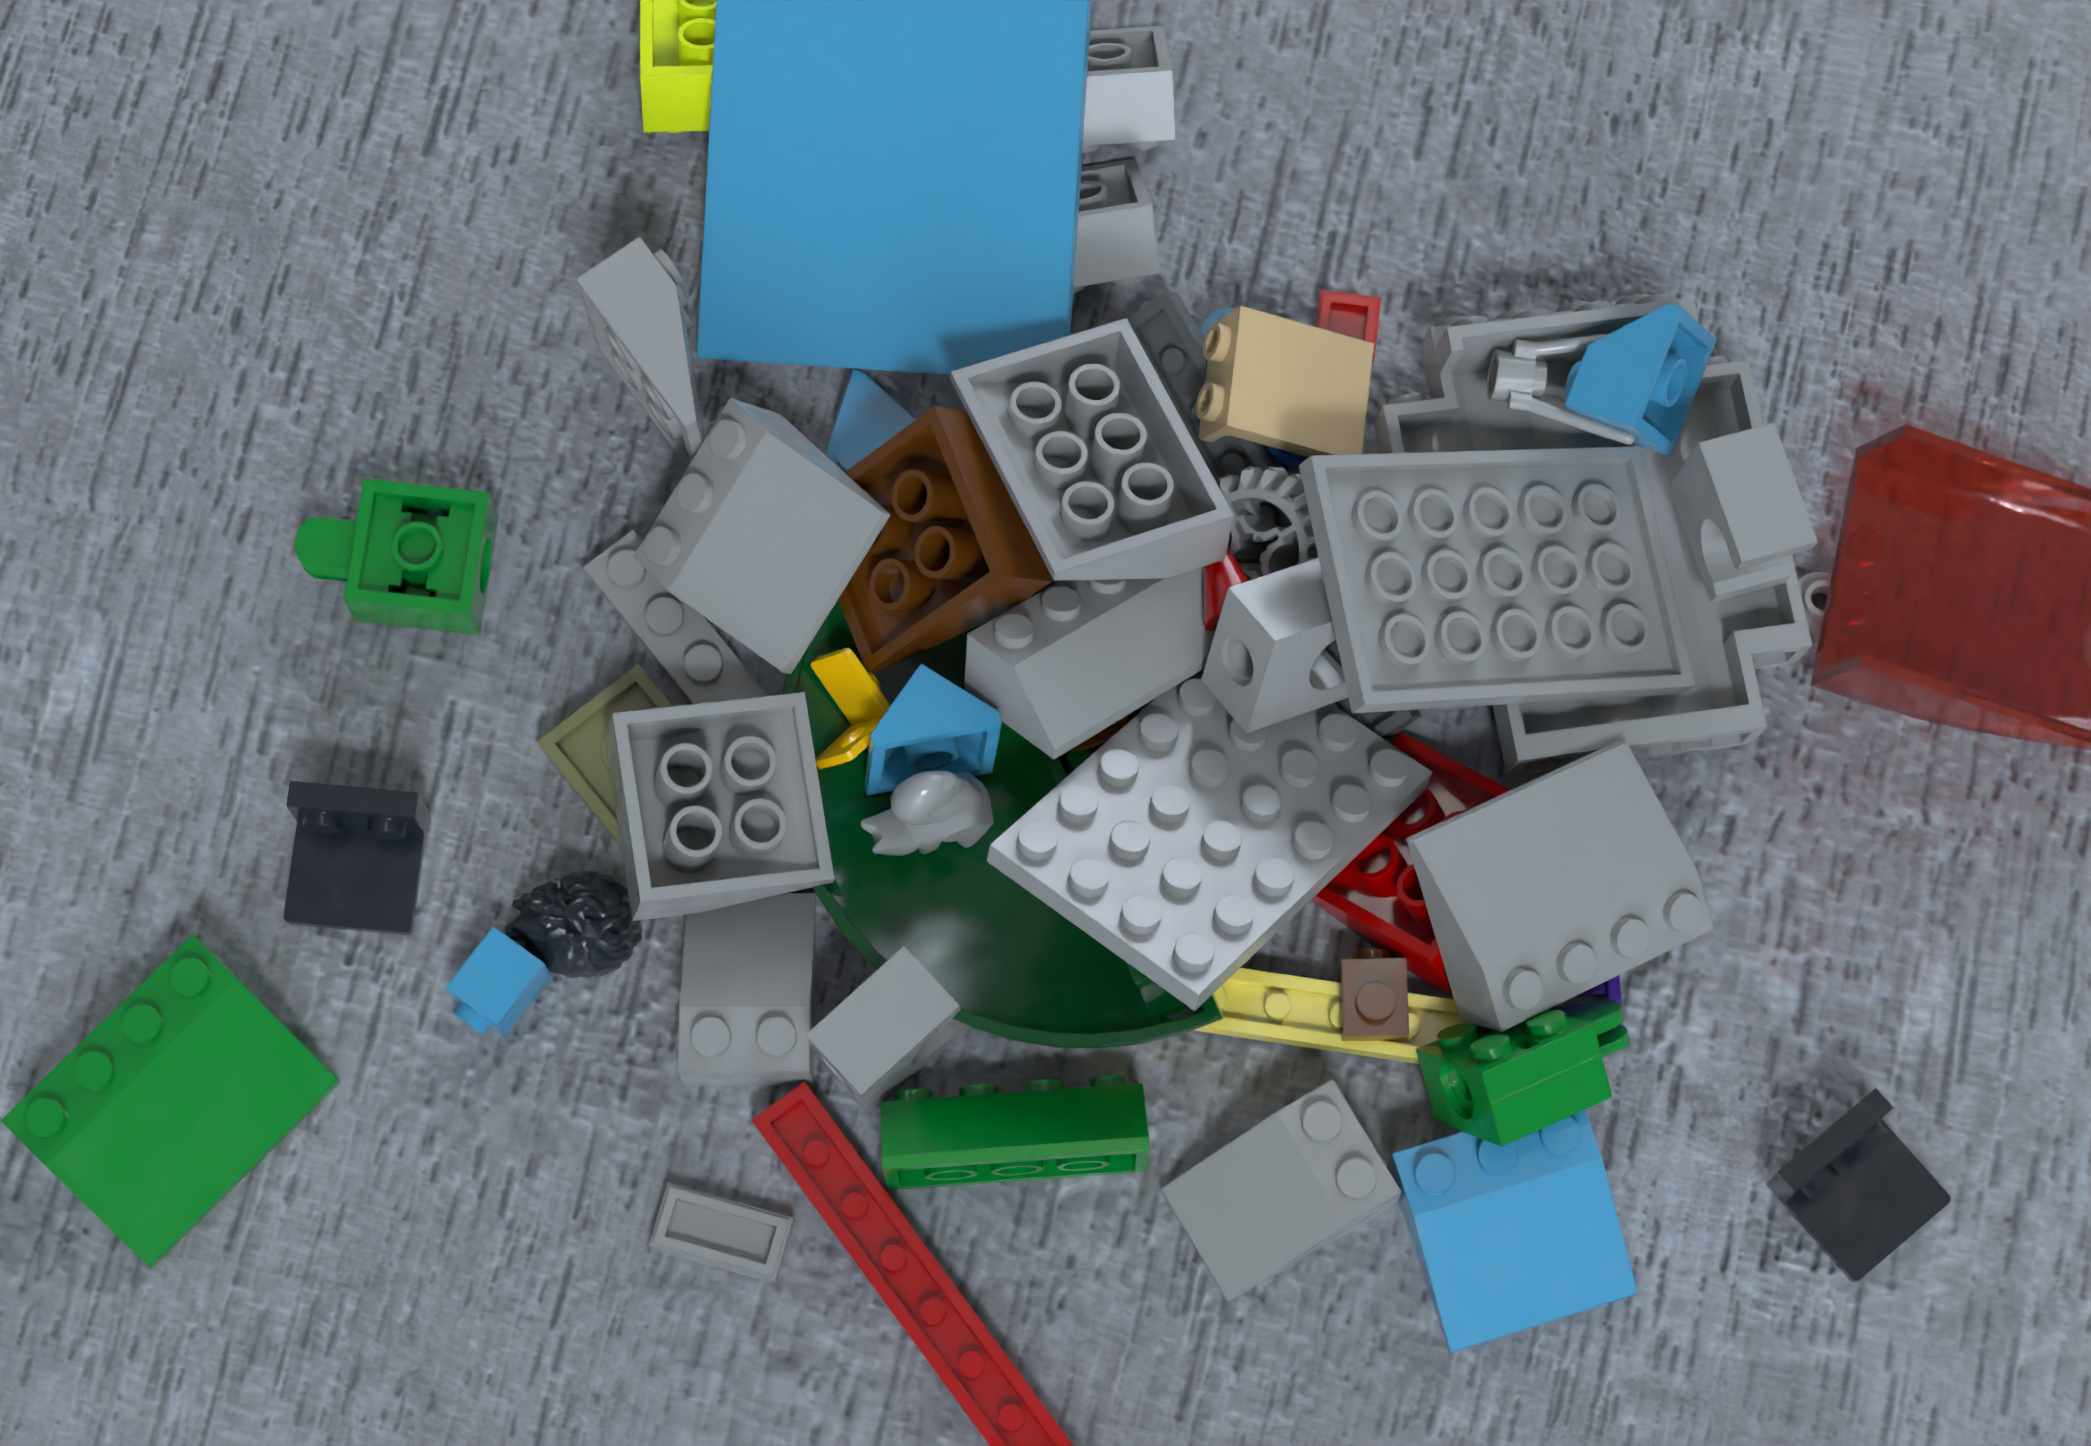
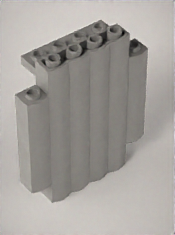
M1637 294L1622 298L1615 305H1611L1607 301H1578L1565 304L1557 308L1555 312H1549V310L1542 308L1530 310L1513 309L1497 315L1492 320H1488L1484 316H1454L1437 322L1434 327L1429 328L1420 346L1431 399L1425 400L1421 394H1406L1395 397L1388 401L1387 405L1382 406L1374 422L1379 454L1635 446L1607 439L1528 411L1508 409L1507 402L1489 400L1487 397V377L1492 354L1496 349L1512 351L1515 339L1538 342L1610 334L1668 303L1681 306L1698 322L1694 297L1674 300L1669 294ZM1585 351L1536 356V361L1546 362L1547 364L1546 382L1566 386L1572 367L1576 362L1582 361ZM1722 356L1709 358L1671 457L1639 447L1695 686L1682 694L1493 705L1507 776L1551 772L1619 740L1628 743L1636 759L1670 756L1688 751L1715 750L1752 743L1767 728L1755 669H1766L1798 662L1812 647L1793 556H1785L1790 572V577L1785 583L1711 603L1669 487L1699 442L1764 426L1749 360L1728 363L1727 358ZM1543 396L1541 401L1570 410L1565 406L1566 400L1548 396ZM1476 706L1430 709V711L1459 710Z

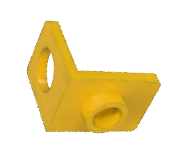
M849 648L819 656L811 662V668L851 723V726L815 759L816 766L819 769L849 762L856 758L869 745L870 734L891 706L882 694L876 677L871 672L866 671L854 652Z

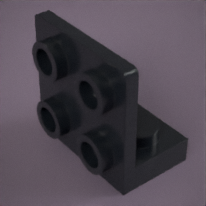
M290 781L286 806L296 819L297 825L284 908L285 921L290 925L410 935L414 927L429 810L418 792Z
M1877 1088L1871 1091L1784 1165L1765 1184L1851 1282H1858L1948 1205L1951 1200L1950 1195L1882 1120L1894 1107Z

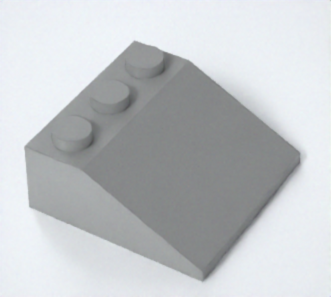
M639 236L576 278L596 347L687 469L705 440L693 355L687 329L692 327L693 324L683 308L688 303L677 285L682 282V278L675 265L662 249L652 254Z
M730 398L633 557L674 596L781 672L792 674L891 514L781 414Z
M805 692L612 713L605 733L632 921L696 914L828 884L834 881Z

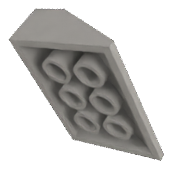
M1127 318L951 371L950 381L1054 581L1169 578L1225 560L1234 514Z
M1619 740L1406 838L1459 1018L1500 1032L1714 929L1697 869L1628 743Z

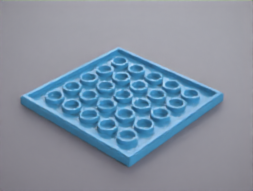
M717 0L696 358L950 375L951 371L1071 335L1092 2L1089 0Z

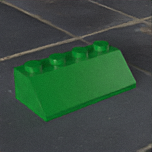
M1104 1075L1091 1078L1089 1080L1090 1087L1064 1089L1063 1081L1049 1079L1025 1083V1092L998 1093V1086L992 1084L961 1087L957 1097L933 1098V1091L929 1089H908L895 1092L894 1101L880 1102L882 1169L887 1190L1148 1172L1150 1142L1143 1083L1129 1084L1128 1076Z

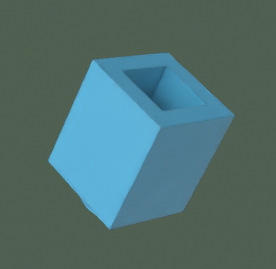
M493 926L445 989L452 1000L457 1003L451 1012L455 1017L481 1036L488 1028H491L505 1039L552 976L542 961Z

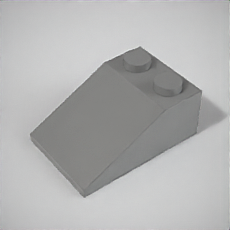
M784 893L686 915L678 1032V1073L684 1086H799L804 1081L808 1086H814V1052L806 1034L815 1027L816 893Z
M1333 1079L1278 1110L1161 1188V1192L1227 1303L1395 1206L1401 1195V1190Z

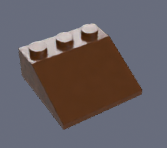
M934 406L844 472L891 514L838 599L867 672L876 673L982 625L1022 603L1052 582L1030 533L966 411Z

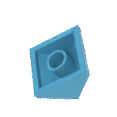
M920 664L870 734L864 783L867 796L894 791L905 779L922 772H970L973 776L992 773L1002 725L999 711Z

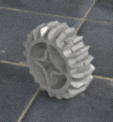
M1247 467L1241 471L1240 477L1239 475L1228 474L1223 478H1219L1220 490L1234 514L1228 550L1230 555L1235 557L1247 578L1253 580L1295 566L1298 557V564L1319 558L1301 474H1291L1288 477V471L1281 467H1268L1265 471L1260 467ZM1268 501L1276 505L1287 515L1292 525L1289 527H1277L1271 516L1263 514L1259 503Z

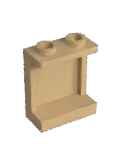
M1239 306L1216 320L1209 327L1204 339L1203 355L1205 359H1208L1205 384L1201 388L1196 402V415L1201 419L1199 439L1212 443L1223 436H1233L1307 457L1316 455L1362 454L1374 343Z

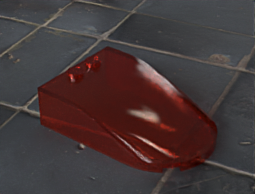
M1908 424L1857 447L1810 686L1908 717L1950 727L2026 741L2091 750V489Z

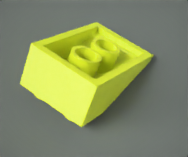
M640 0V83L643 132L680 133L686 131H709L717 0Z

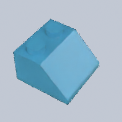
M1668 303L1589 344L1582 361L1576 362L1568 375L1566 382V395L1568 398L1565 406L1577 414L1633 434L1635 441L1632 445L1671 457L1717 339L1681 306Z

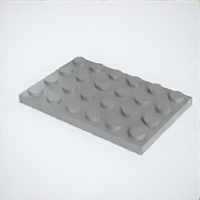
M1639 446L1310 456L1299 465L1352 713L1682 694L1695 686Z
M1204 669L1155 698L991 843L987 862L1194 1011L1427 789L1432 774L1430 770L1333 704L1246 733L1201 681Z

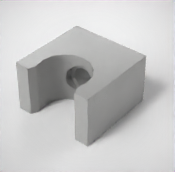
M1775 423L1699 442L1669 485L1711 603L1785 583L1790 577L1785 556L1811 550L1818 542Z
M1319 558L1228 588L1201 681L1246 733L1349 698L1343 669L1325 649L1336 637Z
M903 946L806 1034V1037L817 1059L871 1116L880 1107V1102H886L892 1097L895 1092L903 1087L966 1029V1026L952 1019L961 1010L960 1005Z

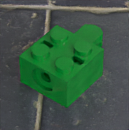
M363 478L357 520L324 516L308 518L301 525L295 537V552L305 572L314 579L346 582L343 600L355 622L480 636L499 515L489 492Z
M1596 1000L1567 1013L1561 1010L1548 1009L1502 1032L1472 1023L1456 1024L1441 1030L1437 1034L1438 1040L1416 1049L1435 1122L1503 1147L1612 1098L1603 1057L1630 1045L1627 1028L1619 1025L1624 1021L1621 1004L1614 1000Z

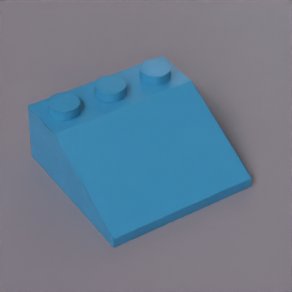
M1586 1110L1580 1111L1503 1147L1460 1132L1391 1155L1387 1169L1401 1190L1398 1202L1449 1354L1638 1294L1603 1159Z

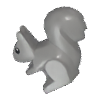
M949 771L922 772L905 779L894 789L890 797L891 809L861 821V827L873 836L875 845L872 851L875 854L887 856H903L917 849L922 854H927L936 850L942 841H957L958 844L968 848L974 845L994 824L991 800L983 783L970 772L951 773Z

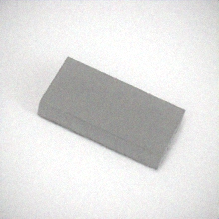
M667 1183L649 1247L652 1250L776 1284L795 1221L793 1217Z

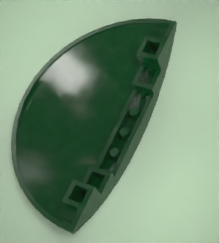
M1043 589L1039 590L1038 592H1036V593L1033 594L1032 596H1034V595H1036L1037 593L1041 592ZM839 600L835 603L792 674L786 673L782 695L805 692L815 759L851 726V723L811 668V662L819 656L849 648L865 668ZM982 625L876 673H872L878 680L881 692L889 704L892 705L920 664L964 690L967 634ZM1002 722L993 772L974 776L983 783L988 791L994 824L971 847L965 848L958 844L957 841H942L936 850L927 854H922L919 849L903 856H887L875 854L872 851L875 845L873 836L861 827V821L891 809L890 797L893 791L867 796L864 783L869 745L849 762L823 769L817 767L835 878L832 883L813 887L817 897L840 931L876 969H879L897 951L905 946L960 1005L961 1010L952 1018L953 1020L973 1029L1018 1042L1055 1048L1100 1049L1138 1045L1190 1032L1223 1019L1214 993L1198 1009L1192 1010L987 862L990 844L1097 751L1103 743L1081 752H1074L1071 749L1056 759H1052Z

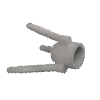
M1599 334L1538 342L1515 339L1512 351L1494 350L1487 377V397L1489 400L1507 402L1508 409L1528 411L1630 445L1635 441L1633 434L1541 401L1543 396L1567 400L1568 397L1565 385L1546 382L1547 364L1546 362L1536 361V356L1586 351L1589 344L1606 335Z

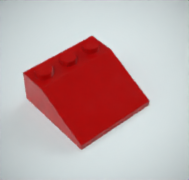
M1400 733L1392 745L1432 772L1427 789L1316 894L1311 901L1377 949L1389 950L1391 958H1406L1407 971L1453 996L1406 838L1510 791V789Z

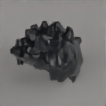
M598 871L571 872L561 879H554L535 887L532 892L523 893L521 898L513 900L512 907L521 912L520 915L505 926L506 935L512 940L525 942V950L542 961L548 971L569 978L603 976L622 968V962L630 959L633 955V948L642 940V928L639 925L641 920L632 921L628 891L613 876L602 874Z

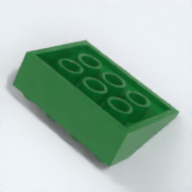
M192 934L0 1121L152 1269L340 1081Z

